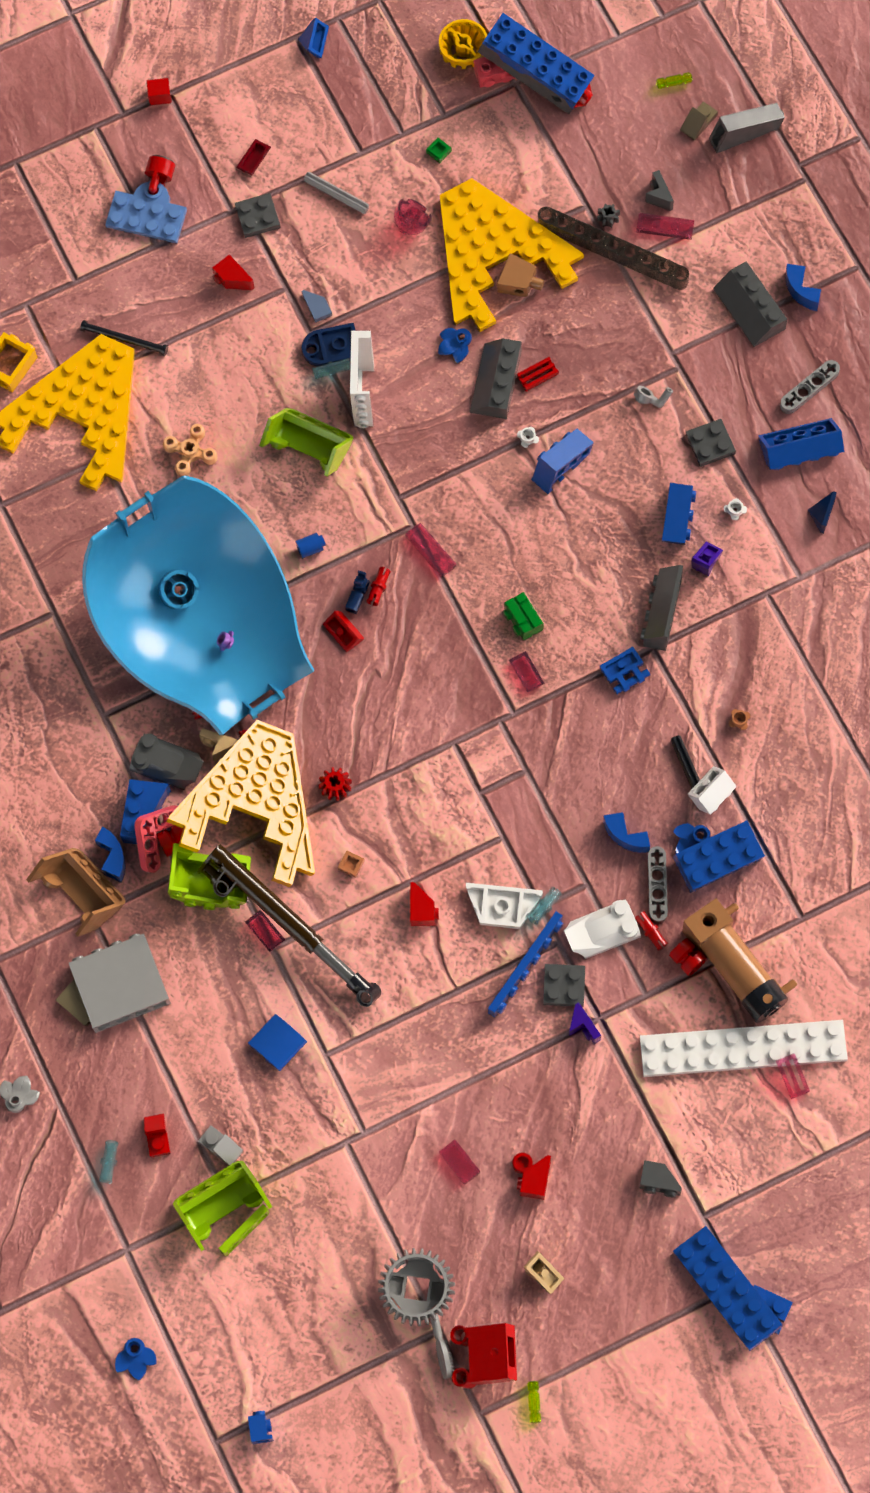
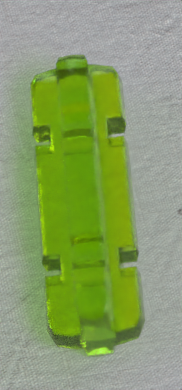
M688 72L683 73V75L669 76L666 79L659 78L656 80V85L658 89L666 88V86L672 87L682 85L683 83H691L692 75Z
M530 1381L527 1383L529 1411L531 1412L529 1414L530 1423H540L538 1381Z

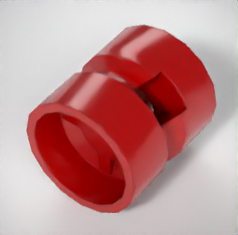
M173 825L170 831L165 829L156 834L166 857L172 855L173 844H179L184 828Z
M686 938L670 952L669 956L676 964H681V969L688 976H691L702 967L707 958L700 950L696 951V946Z

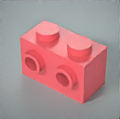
M485 57L474 60V70L480 88L491 87L494 84L506 83L515 79V77Z

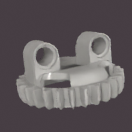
M412 1248V1254L410 1255L407 1250H404L403 1257L397 1253V1261L390 1258L392 1265H384L387 1273H380L385 1278L384 1280H378V1283L383 1285V1287L378 1288V1292L384 1293L379 1299L386 1300L382 1306L383 1308L390 1307L387 1312L389 1315L395 1312L394 1320L402 1317V1324L409 1320L410 1326L413 1325L414 1321H417L418 1326H421V1320H424L429 1325V1318L437 1321V1313L443 1316L442 1308L449 1310L446 1302H453V1299L448 1296L455 1294V1291L450 1289V1287L455 1286V1282H449L454 1276L453 1274L447 1275L450 1267L443 1268L445 1260L443 1259L438 1262L439 1255L436 1254L432 1258L430 1250L427 1255H424L422 1248L419 1254H416L415 1248ZM408 1259V1264L398 1272H393L394 1268L398 1269ZM434 1264H435V1268H436L437 1271L440 1273V1275H441V1276L443 1275L444 1280L441 1279V1278H439L438 1274L434 1271V1269H433V1265H434ZM407 1276L430 1279L427 1301L405 1298Z

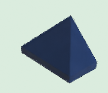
M831 492L808 509L820 533L824 534L837 492Z

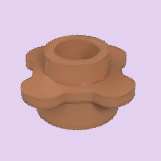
M732 710L729 726L746 730L750 713L743 710Z

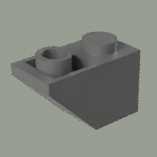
M644 1160L640 1189H644L643 1192L649 1194L661 1192L664 1193V1196L671 1198L681 1195L682 1187L665 1164Z

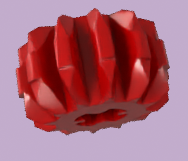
M332 767L330 773L325 770V776L319 777L321 783L318 787L322 790L323 796L328 795V800L335 796L336 801H339L340 795L346 798V792L351 791L349 785L352 784V780L348 778V772L342 773V768H339L336 772L334 767ZM334 782H338L339 785L336 784V786H332V783L335 784Z

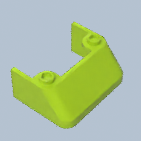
M285 408L268 418L259 446L264 447L267 444H271L273 448L278 450L289 446L320 460L319 464L325 471L324 475L329 476L338 470L352 444L353 436L297 410Z
M244 1161L232 1163L182 1194L173 1202L175 1210L201 1251L205 1249L200 1241L209 1237L212 1230L210 1225L243 1204H246L247 1207L255 1208L264 1201L269 1209L272 1208L264 1191Z

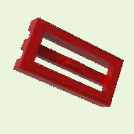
M547 357L517 373V378L525 391H528L558 375L559 371L555 368L554 363L551 362V358ZM550 369L552 370L551 372L543 375L542 377L526 384V382L532 380L533 378L540 376L541 374L545 373Z

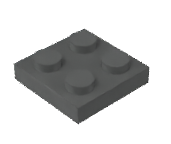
M270 193L235 203L245 238L281 228Z
M722 419L686 431V437L700 467L736 454Z
M545 964L543 1005L575 1006L579 1002L584 1007L585 966Z

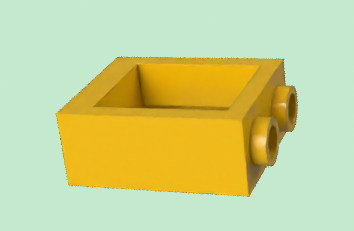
M3 332L0 336V353L9 344L26 354L11 376L0 371V386L13 393L38 357L35 348L31 344H24L15 335H8Z

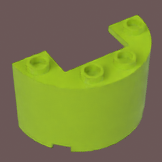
M174 843L168 884L170 898L184 902V906L187 907L203 906L205 910H215V907L239 909L240 905L247 903V895L238 887L225 897L218 896L214 892L213 885L210 883L211 880L203 873L199 874L197 872L209 855L194 853ZM232 853L250 871L251 856Z

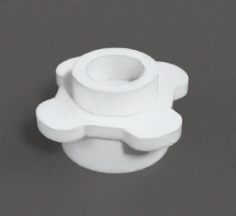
M533 427L524 428L517 433V437L521 440V446L524 448L539 442V437L536 436Z
M735 498L728 505L724 506V512L728 513L732 520H738L740 515L747 512V508L743 506L739 499Z

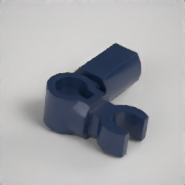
M358 570V576L354 580L353 590L345 606V610L350 613L357 614L364 598L363 594L367 592L370 581L366 578V572Z

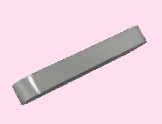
M834 360L826 361L784 395L780 403L782 412L786 414L794 413L836 379L840 371L838 362ZM828 367L830 369L835 368L834 372L830 371L829 373H827ZM818 377L822 380V384L815 385L812 383V379ZM806 389L808 395L802 397L798 394V391ZM786 401L788 403L793 401L792 407L790 405L786 407Z
M659 846L652 847L648 852L649 917L656 924L665 922L668 914L666 852ZM655 852H659V855L662 856L659 858V866H655V857H651L654 856ZM660 871L663 874V878L655 880L652 877V873ZM661 890L664 894L663 898L655 899L652 896L653 891ZM656 904H660V912L664 913L661 915V918L653 915V913H656Z

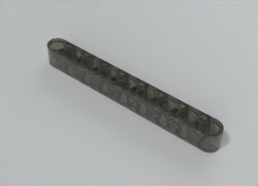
M550 207L539 209L538 223L560 238L675 289L683 290L688 286L689 270L686 267ZM598 239V240H600V241H599V242H594V241H592V240ZM627 254H632L633 256H632V257H627L626 255H627ZM661 269H666L667 271H666V272H661L660 270H661Z

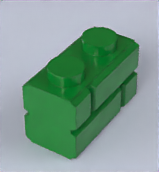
M522 592L504 603L503 614L507 621L511 620L514 624L512 628L517 637L521 636L523 640H526L543 631L544 623L525 593Z

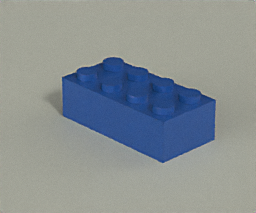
M748 820L676 853L673 859L690 893L762 860L765 855Z

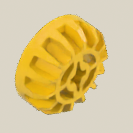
M468 19L455 20L447 24L439 36V52L443 56V60L446 63L450 62L454 68L457 65L461 66L462 69H466L467 65L474 67V60L484 57L478 53V50L487 37L485 29L479 23ZM453 44L456 47V53L454 55L451 52ZM458 56H459V57H463V58L466 57L467 59H466V60H462V59H457L456 57H458Z

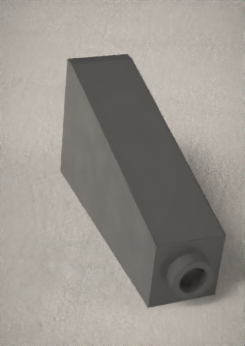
M774 103L721 116L709 140L716 153H720L779 129L785 118L784 113L778 104Z

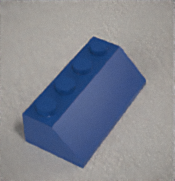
M832 418L758 435L765 462L770 470H779L787 465H800L808 460L817 461L821 457H833L845 452L842 431Z

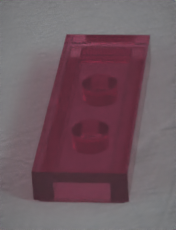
M639 213L636 232L692 240L695 220Z
M421 523L405 534L407 539L441 578L457 567L453 559Z

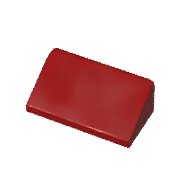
M334 611L323 623V626L345 652L350 651L364 640L361 633L342 611Z

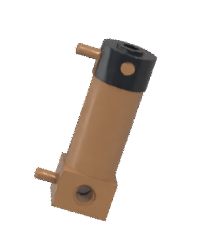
M716 898L685 919L682 932L696 946V951L700 950L706 954L754 1021L760 1023L785 1005L788 1001L785 994L795 988L797 982L792 979L780 987L776 980L769 976L732 927L733 919L730 915L739 909L738 905L733 903L725 909Z

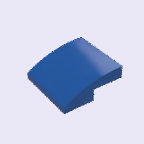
M277 1014L248 1042L250 1047L262 1055L278 1071H281L307 1043L295 1029Z

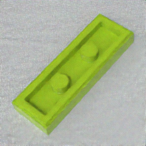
M262 1204L219 1247L220 1252L225 1257L269 1215L268 1208Z

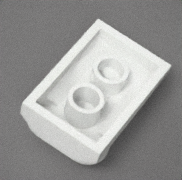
M626 899L617 900L610 906L575 919L564 930L572 951L581 954L585 959L641 938L638 924Z

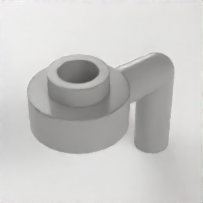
M638 386L634 391V396L640 404L651 403L658 408H662L673 393V390L667 387L658 399L654 397V394L648 388Z

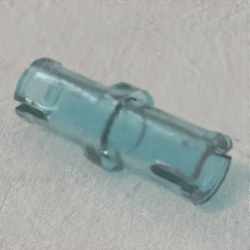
M349 358L333 363L330 361L328 362L329 364L312 368L315 379L329 375L336 376V373L351 370Z
M551 887L544 898L539 899L536 908L528 915L529 921L538 925L545 914L552 910V906L561 897L562 893L558 889L555 891V887Z
M105 1141L104 1156L100 1161L102 1168L99 1182L112 1183L114 1166L117 1165V1160L115 1159L119 1143L116 1141Z

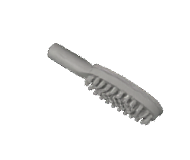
M436 1314L437 1321H434L432 1318L430 1319L436 1339V1351L443 1378L447 1379L451 1378L454 1371V1366H451L453 1359L451 1358L452 1355H449L451 1352H448L450 1348H448L447 1340L442 1339L441 1325L438 1314Z

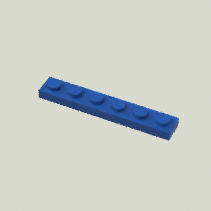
M557 911L553 914L488 1007V1014L495 1018L498 1013H503L507 1006L505 1002L509 997L513 998L519 989L517 985L520 981L524 982L530 973L528 970L531 965L535 966L541 958L540 952L542 949H547L552 942L551 937L554 932L558 933L564 924L562 922L563 915Z

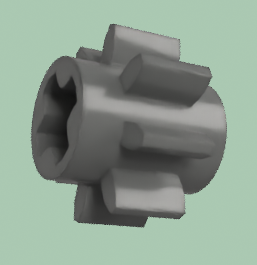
M604 204L602 209L598 208L599 215L597 216V221H602V227L610 226L612 228L615 222L619 223L618 216L620 215V210H615L614 204Z

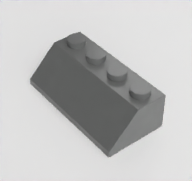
M747 261L731 269L713 287V290L753 347L786 329V316Z
M502 338L484 344L470 413L507 419L522 352L521 341Z
M683 565L660 568L659 574L654 575L652 586H655V591L650 593L648 604L652 605L651 609L646 611L644 621L648 623L646 628H642L640 638L644 640L643 647L667 650L682 582Z

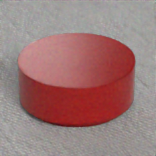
M518 1153L512 1160L513 1169L519 1174H523L525 1170L533 1165V1160L527 1153Z

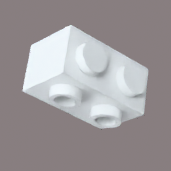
M713 766L691 789L688 796L700 811L711 815L731 795L737 786L725 770Z

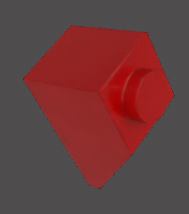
M230 254L212 267L214 281L218 285L222 284L225 289L253 290L255 288L253 279Z
M410 882L411 926H435V920H439V908H435L434 900L415 882Z
M550 1155L545 1156L525 1170L522 1178L518 1177L517 1190H520V1196L545 1200L551 1165Z

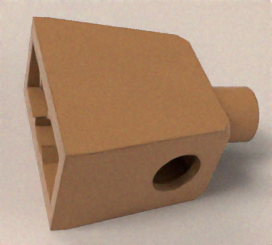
M510 253L498 280L497 290L499 293L527 297L531 288L541 291L544 280L536 277L535 265Z

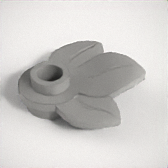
M28 1076L18 1077L13 1083L4 1080L0 1086V1096L5 1100L6 1108L13 1113H19L25 1106L33 1105L40 1095L39 1091L31 1090V1082Z

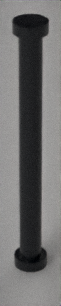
M83 320L80 326V331L102 334L109 338L159 352L163 356H166L168 352V345L164 344L162 346L92 325L86 320Z

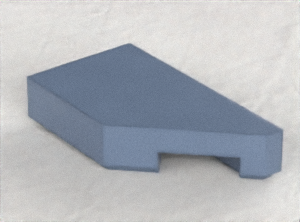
M305 290L301 291L315 322L332 316L325 297Z

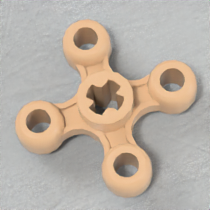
M200 424L191 426L190 438L183 442L177 441L173 436H168L163 440V447L166 452H178L182 455L181 460L175 465L176 474L180 477L188 476L191 471V462H195L198 459L203 460L207 465H213L217 462L218 456L214 449H202L199 447L200 440L205 437L204 427Z

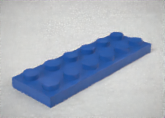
M707 1226L673 1250L677 1258L749 1351L783 1327L780 1320Z

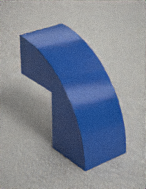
M787 264L785 282L790 295L803 307L818 311L821 289L802 286L806 266Z
M623 812L603 816L605 829L616 844L632 852H649L648 832L627 834Z
M102 827L95 842L98 847L109 851L110 854L101 870L105 876L122 883L126 870L123 850L117 838L109 830Z

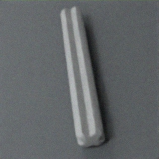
M307 172L304 176V181L363 214L367 213L369 209L368 203L311 172Z

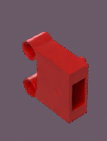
M508 1323L475 1327L457 1325L452 1328L450 1332L451 1341L457 1345L468 1347L469 1369L457 1368L453 1372L452 1382L454 1385L472 1389L476 1385L517 1381L515 1325ZM463 1332H465V1337L462 1340L461 1335ZM466 1374L467 1379L463 1382V1377Z

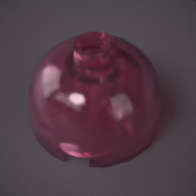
M401 199L394 210V222L397 228L403 234L418 235L422 233L432 220L431 214L428 216L425 212L427 208L421 203L412 199L407 201Z

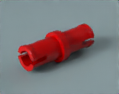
M379 567L375 581L371 583L372 589L366 602L371 605L373 598H375L372 606H378L381 595L386 590V582L391 573L388 568L383 575L385 567Z
M646 912L640 913L644 921L637 915L635 920L644 930L645 937H649L658 951L663 949L658 941L666 947L669 943L658 930L659 927L653 924Z

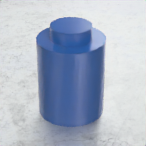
M317 533L295 541L302 559L324 551L323 546H326L323 536H319Z

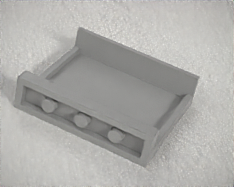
M134 934L126 941H116L110 944L108 948L95 949L90 955L85 957L77 956L72 959V962H69L95 1033L171 1004L144 934Z

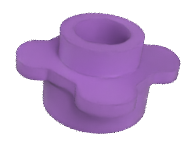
M223 631L219 634L217 645L220 647V651L232 647L234 643L233 631H229V633Z

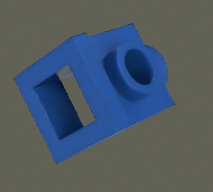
M256 1411L252 1413L253 1416H248L250 1437L253 1445L274 1441L272 1434L269 1435L268 1433L272 1432L271 1420L266 1419L265 1411Z

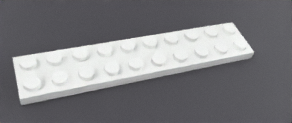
M843 1020L640 1036L643 1077L830 1063L848 1060Z

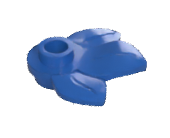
M447 328L439 334L443 339L438 348L439 355L453 354L455 362L460 363L468 355V345L472 340L471 333L464 328L458 330ZM461 335H465L463 340H459Z
M686 823L677 826L673 830L674 834L680 838L676 846V853L710 838L709 829L703 825L694 827ZM698 832L703 833L704 837L702 839L697 837Z
M131 1338L125 1343L124 1350L116 1357V1372L120 1373L128 1369L135 1379L141 1380L146 1373L147 1365H156V1354L152 1349L145 1347L142 1340ZM137 1345L139 1349L137 1352L133 1353L131 1351L132 1346Z

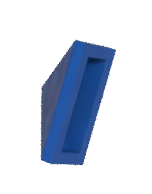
M314 18L298 38L303 47L319 59L323 55L329 26Z

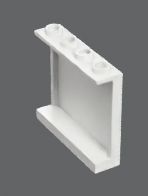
M351 331L350 398L354 426L368 428L373 426L370 392L362 391V372L374 371L371 331Z

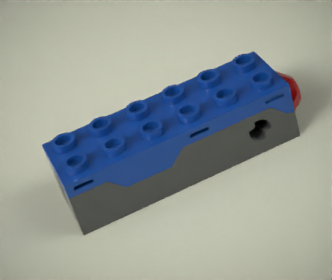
M504 13L501 14L478 50V53L568 114H570L573 108L586 106L593 96L590 82L594 78V74Z

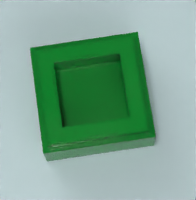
M437 138L426 149V153L439 163L452 151V148L440 138Z

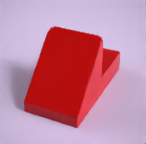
M159 1114L144 1117V1130L147 1136L150 1157L171 1154L165 1115Z

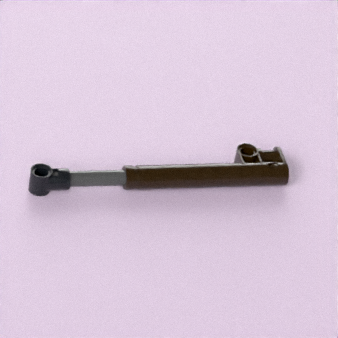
M221 844L211 852L197 872L199 874L203 873L211 880L210 883L213 885L214 892L218 896L225 897L238 887L302 947H305L307 952L310 954L314 952L347 983L346 986L357 995L356 998L360 1005L369 1007L381 996V989L376 983H369L358 972L354 973L322 943L324 939L320 935H317L308 924Z

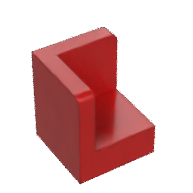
M168 78L147 80L150 106L172 103Z

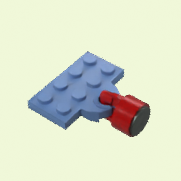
M150 156L145 174L151 178V181L141 184L136 188L134 194L115 191L105 224L106 227L177 244L187 213V207L170 203L169 193L164 187L166 182H171L176 167L175 163L164 156Z

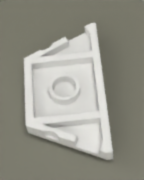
M466 883V889L480 925L521 929L543 895V890Z

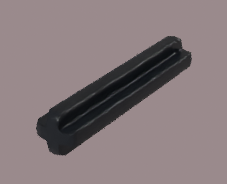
M677 735L671 738V743L692 789L700 779L681 736Z

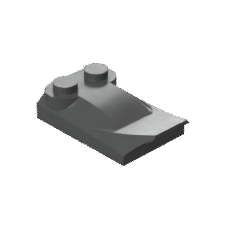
M144 733L134 751L129 769L132 772L185 790L186 786L196 782L204 761L198 753L158 739L153 734Z

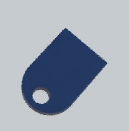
M354 322L319 329L309 333L302 342V353L305 360L316 367L350 362L351 331H356ZM309 347L317 349L313 354L308 353L306 350Z

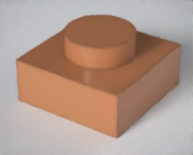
M347 850L338 866V870L356 878L365 859Z

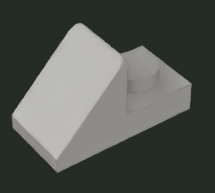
M211 1125L198 1141L227 1165L234 1163L243 1152V1149L226 1134L223 1135Z

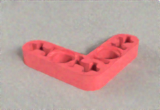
M172 805L142 815L136 819L135 834L140 866L143 871L155 873L159 870L160 855L156 832L173 826V824L166 822V820L178 806ZM160 815L163 816V822L161 825H159L157 822L158 817ZM149 839L150 847L146 850L145 842Z

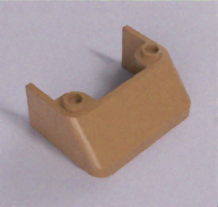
M76 848L41 858L26 879L28 883L41 879L45 886L49 888L61 887L84 912L80 918L82 925L75 933L77 936L97 930L125 904L123 895L81 850Z

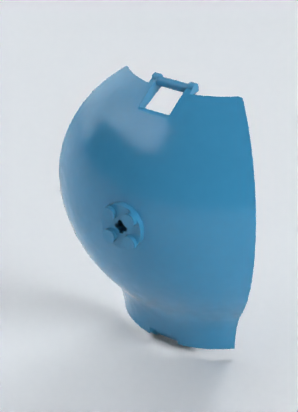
M181 476L155 494L151 495L147 491L142 498L124 510L117 511L115 513L117 519L91 537L85 552L82 569L83 594L90 619L103 644L121 666L140 683L164 698L193 710L208 721L219 735L225 734L248 714L253 720L256 719L259 713L278 700L282 701L286 698L282 692L284 689L314 672V668L305 653L300 639L295 609L287 581L271 547L243 509L218 488L197 478ZM147 504L150 512L128 526L126 517ZM175 586L181 587V589L179 590L180 594L175 593ZM223 631L227 633L233 631L234 643L232 647L220 651V647L217 645L219 634ZM269 690L273 691L274 694L256 707L252 708L249 705Z

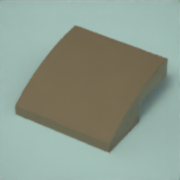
M74 979L56 1001L84 1026H88L90 1020Z

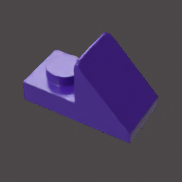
M706 541L691 560L692 568L709 576L723 550Z
M578 1002L575 1004L569 1036L583 1028L582 1033L588 1041L592 1040L596 1044L601 1040V1034Z

